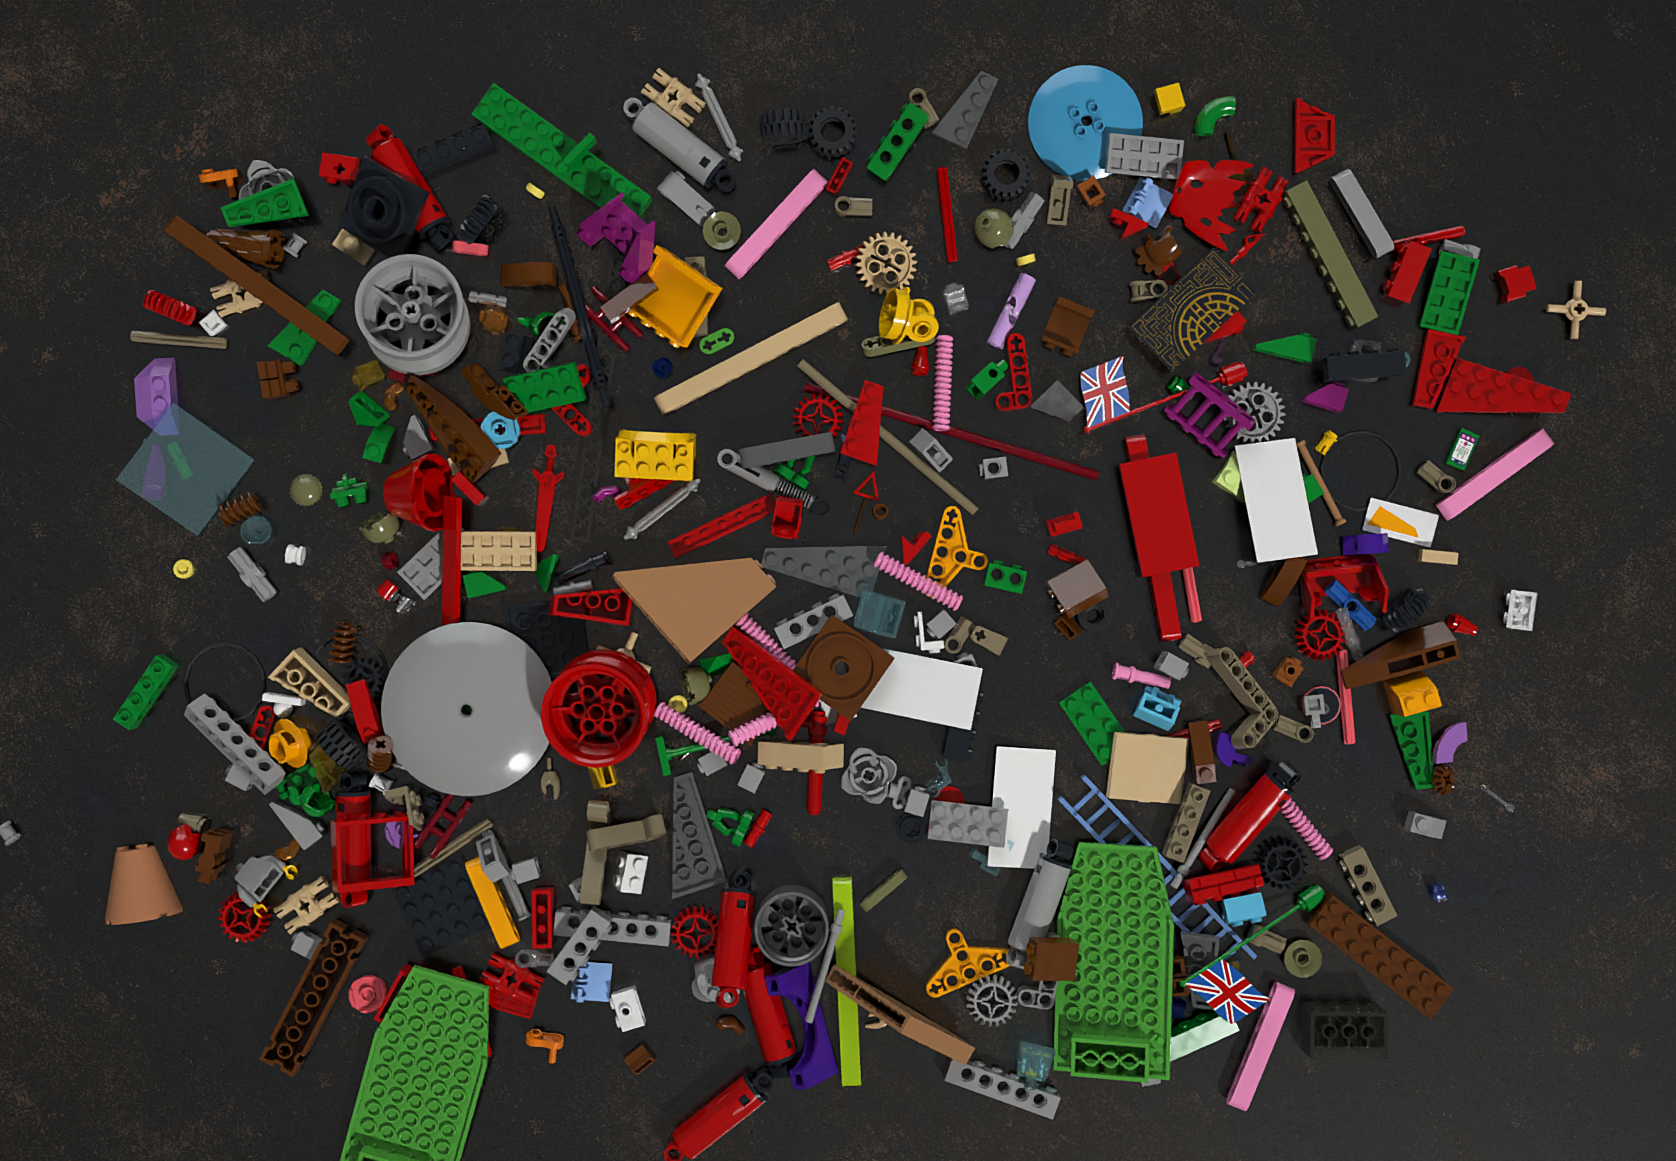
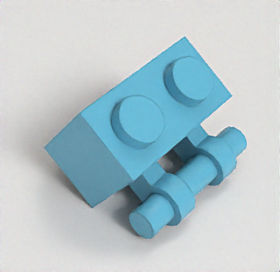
M1146 685L1143 690L1144 694L1139 699L1133 716L1169 731L1175 723L1182 700L1176 698L1174 694L1160 691V688L1156 686Z
M1261 892L1224 899L1220 902L1222 907L1221 918L1225 920L1226 925L1231 924L1232 927L1243 925V921L1248 920L1251 923L1260 922L1267 915Z

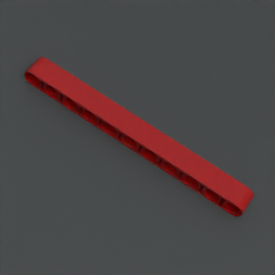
M1144 434L1124 438L1128 462L1149 458ZM1168 572L1149 576L1161 642L1181 639V629L1171 574Z

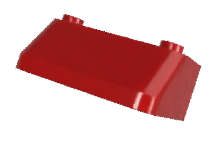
M1353 554L1307 560L1299 580L1302 603L1309 621H1314V610L1321 605L1322 596H1328L1324 590L1334 580H1337L1349 593L1358 592L1360 598L1365 601L1377 600L1382 613L1387 611L1389 588L1373 555Z

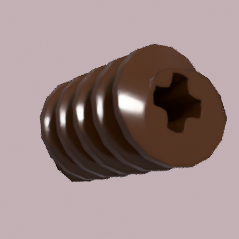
M247 491V498L243 494H240V501L233 497L234 504L229 500L226 501L227 507L220 503L219 515L223 524L229 527L230 523L236 524L237 520L242 521L244 517L249 518L251 514L256 515L258 511L262 512L263 506L259 498L255 494L253 495L251 491Z
M334 621L333 623L338 625V628H333L332 631L337 633V635L331 636V639L335 640L336 643H330L329 646L335 649L328 651L333 657L327 659L334 663H349L353 660L350 655L354 653L352 647L355 646V642L352 640L356 639V634L354 633L357 632L358 628L348 622Z
M389 736L374 737L368 743L367 766L373 772L386 773L391 769L393 741Z

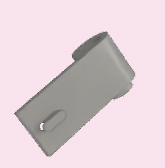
M676 170L675 173L671 171L657 187V190L702 227L706 219L716 209L684 181L685 177Z

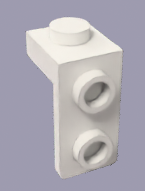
M917 612V616H914V625L919 629V635H916V646H920V650H929V653L940 652V649L944 648V641L924 642L922 612Z

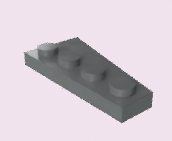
M981 71L933 130L932 135L966 150L998 82V78Z
M1181 931L1187 975L1190 977L1218 958L1220 936ZM1190 989L1194 1008L1212 1010L1198 994Z

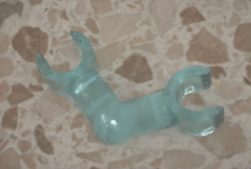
M944 759V767H940L937 761L935 763L943 779L936 785H931L928 788V791L932 788L938 790L934 798L939 796L940 791L952 781L947 769V759Z

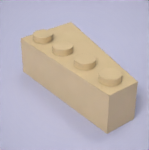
M302 647L293 650L268 677L273 681L279 682L288 690L291 689L303 699L313 702L315 706L336 718L343 715L351 707L348 692Z
M776 740L758 742V765H765L766 769H777L778 766L781 767V770L797 768L798 772H809V769L814 770L813 773H825V770L843 767L844 744H809V742H793L792 744V741Z

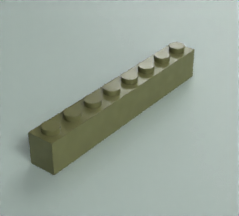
M1306 180L1282 194L1283 203L1287 208H1290L1293 222L1299 225L1301 237L1310 246L1309 252L1319 264L1318 269L1322 276L1326 277L1328 289L1331 293L1334 292L1337 298V306L1340 310L1343 309L1348 326H1352L1355 329L1377 318L1378 315L1308 181Z

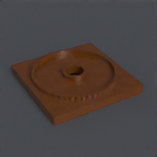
M831 614L795 665L793 671L823 693L819 700L852 721L895 657ZM840 661L846 662L849 666L848 672L844 675H838L835 672V665Z

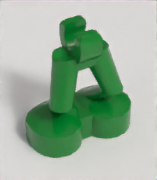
M815 456L805 457L804 467L799 472L792 470L796 459L787 461V465L777 463L773 471L802 490H805L809 481L804 475L810 472Z
M720 808L718 812L710 809L706 817L714 820L712 825L723 835H732L731 844L740 847L755 813L746 810L740 816L736 811ZM723 817L733 818L738 822V827L728 829L721 820Z

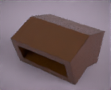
M1065 613L1061 614L1054 623L1070 641L1082 630L1072 618L1068 619ZM1061 620L1071 629V631L1061 622Z
M643 1042L623 1059L635 1075L640 1074L656 1061Z

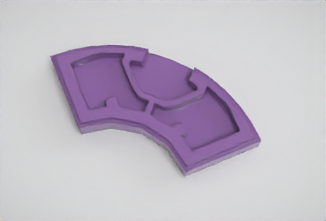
M1466 722L1455 723L1444 730L1443 735L1435 744L1432 763L1453 762V754L1456 748L1461 743L1467 741Z

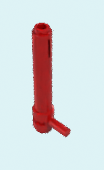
M812 710L810 715H808V720H805L801 727L808 728L809 744L824 743V738L827 734V727H825V722H827L826 711ZM809 769L806 810L810 815H819L822 804L823 773H813L814 770Z

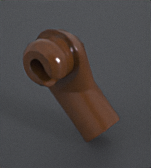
M722 1016L716 1021V1027L719 1030L732 1028L737 1035L745 1030L733 1016Z

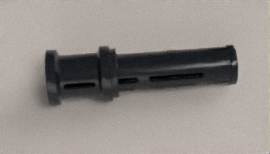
M603 549V552L597 555L588 556L587 560L555 573L554 576L558 585L589 571L596 572L598 568L607 564H613L607 549Z

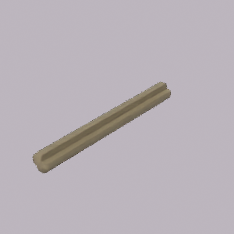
M132 331L130 336L131 341L227 348V339L142 331Z
M489 818L484 819L446 844L434 860L427 857L414 866V877L425 872L493 826L492 821Z

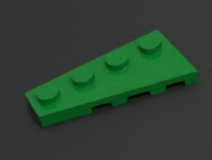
M322 290L305 308L328 324L341 300ZM289 323L268 347L303 366L317 341L292 323Z
M1423 711L1406 717L1388 714L1414 789L1434 788L1429 711Z

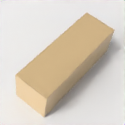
M1419 549L1418 561L1457 565L1458 553Z

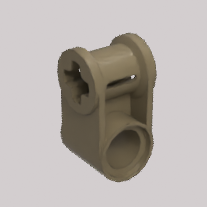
M1162 280L1129 282L1132 290L1130 302L1158 300L1167 291V285ZM1153 286H1161L1162 294H1155Z
M975 626L970 632L972 641L999 656L1008 638L982 626ZM982 630L983 638L976 640V631L980 632Z

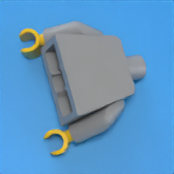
M271 855L260 858L251 857L245 864L240 863L235 868L238 895L250 908H254V913L260 918L262 916L258 914V910L260 908H264L266 912L268 910L264 905L257 904L256 902L262 901L281 877L282 871L285 872L286 877L290 880L294 879V876L288 872L294 871L297 873L295 866H286V863Z

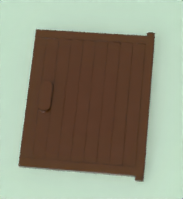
M734 662L729 665L704 700L697 704L732 732L735 728L739 729L741 725L745 726V723L750 724L751 720L756 721V718L760 719L762 715L766 716V713H771L751 686L752 683L748 677H745L742 669ZM755 735V738H749V741L744 742L752 747L757 736Z

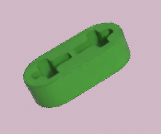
M728 328L716 331L701 340L700 349L704 354H714L730 346L734 342V334ZM725 332L727 335H731L729 342L725 340L718 342V339L723 337L722 333ZM706 341H709V343L716 341V344L711 346L712 350L709 351L703 348Z

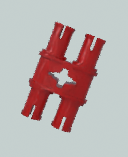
M1265 167L1261 168L1255 181L1249 184L1248 191L1241 198L1242 204L1233 217L1236 221L1240 219L1238 222L1245 223L1252 209L1256 210L1258 214L1250 228L1252 230L1256 229L1255 232L1258 233L1262 232L1267 220L1273 217V212L1282 201L1281 195L1289 184L1287 179L1283 181L1284 178L1279 176L1271 191L1265 189V185L1273 173L1271 170L1267 171L1268 168ZM1261 196L1263 197V203H1262V204L1259 203V202H1260L1259 197H1261Z
M493 953L491 958L498 962L490 959L488 964L502 970L504 974L498 978L484 970L482 975L489 979L480 977L479 982L494 988L493 991L495 993L499 992L510 998L511 1001L516 999L531 1007L533 1002L526 998L534 1001L536 996L522 990L520 985L526 982L540 989L542 985L535 982V980L543 983L545 978L530 972L529 967L526 968L514 962L513 959L507 960ZM513 974H515V979L517 980V982L512 983L508 987L509 981L507 980V977H512Z

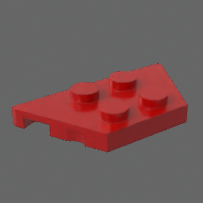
M1300 98L1295 99L1294 174L1332 157L1335 153V116L1322 112L1320 108L1314 105H1308Z

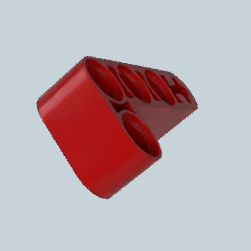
M1014 333L1006 341L1012 392L1001 393L995 398L994 406L999 411L1024 409L1032 402L1025 340L1021 334ZM1016 338V341H1019L1020 343L1017 345V352L1011 354V352L1015 351V345L1011 344L1010 342H1012L1013 339ZM1013 358H1021L1022 366H1015L1013 364ZM1016 376L1024 378V385L1019 386L1016 384ZM1019 395L1027 397L1025 405L1019 404L1017 400ZM1005 397L1008 400V406L1001 407L998 403L999 398Z

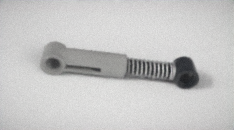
M724 449L718 454L719 465L771 493L776 491L786 497L804 500V507L817 517H825L830 513L831 505L827 499L819 496H810V493L807 494V491H801V488L798 489V487L795 488V485H789V482H783L780 475L763 466L749 468L753 470V473L736 466L737 462L741 464L740 455L730 449ZM725 454L732 455L733 460L730 464L722 462ZM819 502H823L827 506V510L824 513H819L816 510V505Z

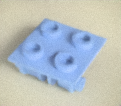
M1140 177L1122 211L1148 222V225L1156 229L1173 194L1153 184V180L1149 178L1145 180Z
M587 962L584 966L580 965L577 969L579 973L572 982L571 999H576V1002H584V1000L609 1002L612 963Z

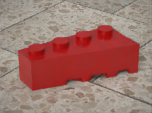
M622 589L551 596L548 615L628 626L632 600Z

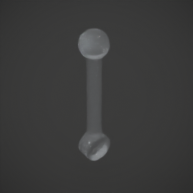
M1239 560L1237 566L1239 568L1253 565H1271L1274 567L1277 565V560L1266 562H1244Z
M1487 785L1481 786L1483 792H1487L1503 804L1507 811H1514V805L1506 803L1489 790Z

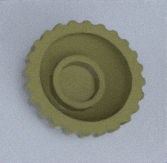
M307 473L298 475V477L292 480L291 487L289 488L293 501L297 504L310 506L321 499L323 486L317 476Z

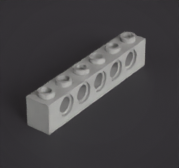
M204 693L187 705L184 716L264 795L282 782L286 774L282 766L276 764L268 752L262 750L256 741L249 737L243 731V728L230 718L226 711H222L214 699L209 698Z
M561 907V909H558L555 912L553 935L571 937L578 926H573L570 923V919L577 918L581 923L590 909L582 908L580 911H573L571 907ZM602 910L613 918L612 921L618 924V929H610L607 935L602 934L599 940L669 946L672 920H668V917L656 916V918H649V915L637 914V917L630 916V913L619 912L618 915L610 914V911ZM634 923L637 926V931H629L627 925ZM648 925L655 926L656 933H648L646 927ZM588 928L589 933H597L596 928Z
M950 1058L943 1076L944 1081L1050 1119L1054 1118L1061 1099L1057 1090L1047 1086L1043 1088L1039 1086V1083L1028 1080L1029 1082H1034L1033 1090L1025 1089L1026 1081L1021 1080L1020 1076L1013 1073L1010 1075L1004 1074L1003 1070L992 1067V1069L987 1068L984 1063L976 1060L974 1062L968 1061L964 1065ZM968 1068L972 1072L970 1075L964 1076L961 1074L962 1070ZM982 1075L989 1076L987 1082H981L979 1079ZM1002 1081L1007 1082V1086L1004 1089L997 1087ZM1018 1088H1024L1025 1093L1023 1095H1017L1016 1090ZM1037 1094L1043 1095V1099L1039 1102L1033 1100Z

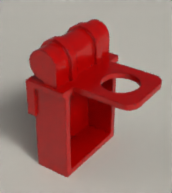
M777 495L771 524V535L787 539H798L804 500Z

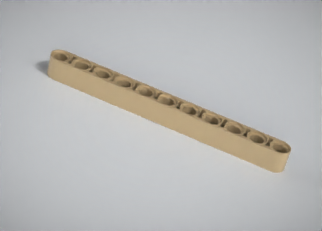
M835 303L659 394L654 400L662 416L837 327L846 322L848 318L840 303Z

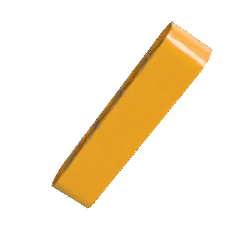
M479 857L465 862L467 873L500 948L503 949L519 942L518 931L497 882L492 883L482 871Z

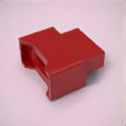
M1517 265L1493 273L1494 278L1499 280L1504 294L1501 299L1503 304L1526 296L1525 292L1537 289L1530 266L1518 269Z
M1078 512L1045 521L1050 537L1082 528Z

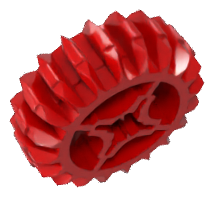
M148 290L147 294H145L142 304L144 308L185 325H191L195 320L197 312L195 307L154 290Z
M819 393V399H815V394H811V401L805 396V404L801 401L798 402L802 408L795 407L794 411L798 412L799 415H792V418L798 419V422H794L793 426L800 427L795 430L796 433L803 432L800 438L820 434L821 426L829 423L833 424L828 432H832L834 437H838L835 429L842 431V428L837 426V424L844 423V420L838 419V417H842L844 414L843 412L837 413L841 406H833L836 403L835 399L829 403L830 396L827 395L825 400H822V393ZM817 404L814 414L803 415L809 406ZM822 405L830 408L834 418L823 415ZM818 410H820V417L824 420L823 422L820 421L821 424H818V429H816V421L808 418L816 417ZM802 421L811 422L814 425V434L809 433L804 428Z
M1316 609L1314 621L1321 620L1315 629L1310 630L1308 627L1314 621H1309L1307 615H1302L1304 622L1297 621L1301 627L1294 628L1295 631H1299V635H1294V638L1300 640L1295 645H1302L1299 651L1301 653L1306 651L1305 657L1312 655V660H1316L1319 657L1320 661H1324L1325 656L1327 659H1331V653L1337 656L1336 648L1342 650L1343 647L1339 644L1340 642H1346L1345 639H1341V636L1347 634L1341 631L1345 625H1338L1341 618H1335V613L1329 614L1328 610L1321 612L1320 609ZM1327 622L1332 626L1334 635H1331L1328 632V625H1326ZM1312 632H1321L1323 635L1328 636V638H1319L1317 635L1312 634ZM1306 635L1312 637L1314 648L1308 644ZM1325 641H1332L1328 648L1320 651V647H1323Z
M234 892L233 896H227V901L221 903L224 908H219L218 912L223 915L218 916L217 919L223 921L219 924V927H225L222 933H230L228 939L235 936V942H239L240 939H242L243 943H246L248 939L252 942L255 940V936L259 938L262 936L261 932L267 931L265 925H269L270 921L266 918H269L271 914L266 913L264 908H260L258 914L262 918L258 917L256 925L254 908H245L243 905H240L238 902L243 901L240 899L238 892ZM263 899L261 902L257 901L256 903L263 905L266 900ZM232 908H233V913H234V915H235V918H234L233 921L231 920V910H232ZM250 911V913L247 915V918L239 921V919L242 918V915ZM243 925L246 929L248 928L250 931L240 930L236 926Z
M697 906L693 907V912L687 907L686 915L680 911L681 919L679 917L674 918V921L678 924L671 925V928L676 930L670 933L671 936H676L672 939V943L679 942L676 950L682 947L681 954L684 955L688 951L689 958L692 957L693 953H696L695 957L699 958L700 952L706 957V950L713 953L712 946H716V927H718V921L714 922V920H716L717 915L715 914L710 917V909L706 914L703 913V906L700 912L697 911ZM693 918L692 926L681 930L682 924L686 920ZM699 918L708 922L711 928L701 926ZM695 925L696 928H698L701 931L698 935L697 940L696 936L692 934ZM708 934H712L710 941L700 946V939ZM682 936L691 938L694 946L687 944Z

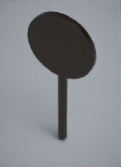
M1226 131L1231 158L1236 160L1230 133ZM1248 168L1243 170V174H1234L1228 177L1247 182L1245 186H1241L1240 190L1234 191L1233 194H1245L1250 187L1249 184L1254 181L1253 175Z

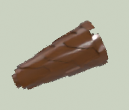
M216 229L206 234V237L231 255L271 269H276L280 266L276 262H282L285 252L282 248L285 245V239L279 237V235H283L279 230Z

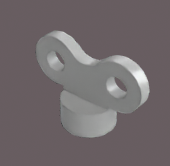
M900 777L897 784L892 782L888 784L886 797L892 798L891 804L896 809H902L905 806L904 794L911 787V780L908 777Z

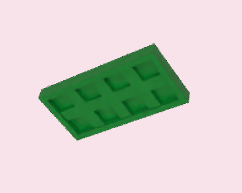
M1440 251L1419 326L1458 335L1480 259Z
M575 362L513 375L503 379L504 385L528 412L576 403L586 399Z
M1089 681L1058 703L1100 765L1103 766L1111 760L1114 732L1125 733V731L1091 681Z

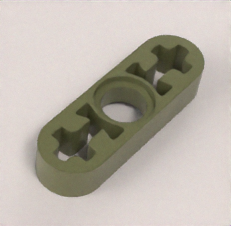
M902 869L898 870L862 900L859 905L865 912L869 911L908 876Z

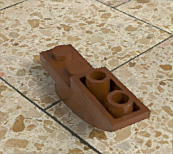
M477 362L463 367L461 374L473 386L470 392L490 410L511 420H516L529 413L505 385L498 386Z

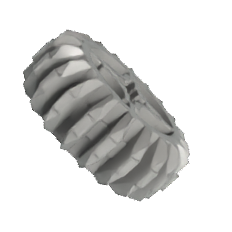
M993 974L992 980H990L989 975H986L985 981L982 978L978 979L980 984L973 982L972 985L975 990L969 988L968 992L972 995L966 996V999L971 1001L966 1004L967 1008H972L969 1011L970 1015L975 1014L974 1020L980 1019L981 1025L987 1021L988 1027H991L992 1022L995 1023L996 1027L999 1026V1020L1005 1024V1017L1008 1019L1012 1018L1009 1012H1016V1009L1012 1006L1018 1005V1002L1013 1000L1018 995L1017 993H1012L1015 988L1014 986L1009 987L1010 981L1004 982L1003 976L997 981L996 974ZM990 987L987 994L978 996L984 988ZM996 987L1006 992L1007 999L997 995ZM994 995L996 1002L990 1006L988 999ZM977 1002L987 1006L988 1014L979 1010ZM1004 1005H1006L1001 1012L995 1014V1009L997 1007H1004Z

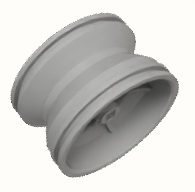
M414 254L394 256L373 267L359 285L355 298L357 323L373 353L389 368L408 375L430 374L450 365L463 351L470 333L468 308L455 277L439 262ZM407 285L403 295L392 292L401 286ZM428 286L438 290L441 294L429 296ZM413 294H419L416 300L410 299ZM379 309H381L388 316L386 317V320L378 326V313ZM451 313L450 323L447 327L441 318ZM394 321H400L398 327L391 326ZM427 323H435L433 328H425ZM400 340L402 349L393 346L391 343ZM426 340L434 344L424 349Z

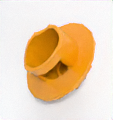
M280 719L274 726V734L269 737V752L278 763L283 764L286 762L292 767L300 768L306 763L307 749L312 744L306 729L296 727L288 719Z

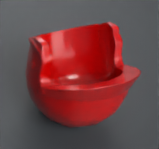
M187 824L175 828L168 835L167 847L169 853L179 860L193 858L204 843L201 841L202 835L192 833L191 827Z

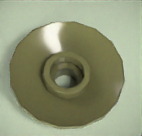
M722 211L713 213L704 222V239L714 249H730L740 238V223L730 213ZM720 229L726 230L724 235H720L718 232Z
M1297 940L1287 947L1284 953V963L1286 969L1292 975L1298 978H1307L1313 976L1319 970L1322 964V955L1320 949L1313 942ZM1303 954L1304 959L1300 961L1298 957Z

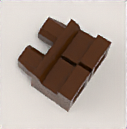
M280 359L257 362L259 379L263 380L260 381L263 399L270 400L289 396L290 392L299 390L297 379L288 380L287 373L296 372L294 362Z
M1184 955L1173 956L1172 997L1186 996L1190 992L1187 986H1180V980L1184 981L1188 978Z

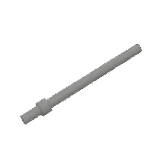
M1228 788L1183 865L1180 864L1177 869L1178 873L1171 883L1173 888L1177 889L1183 878L1189 874V868L1235 794V790Z
M837 910L834 923L831 924L829 930L831 934L805 1022H813L837 937L842 931L843 926L841 924L845 914L844 910Z

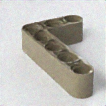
M1230 648L1212 649L1208 653V661L1250 714L1232 735V745L1236 749L1253 748L1277 720L1278 710Z
M588 801L587 819L589 831L610 826L611 811L608 801ZM588 842L580 903L600 905L607 849L590 852Z

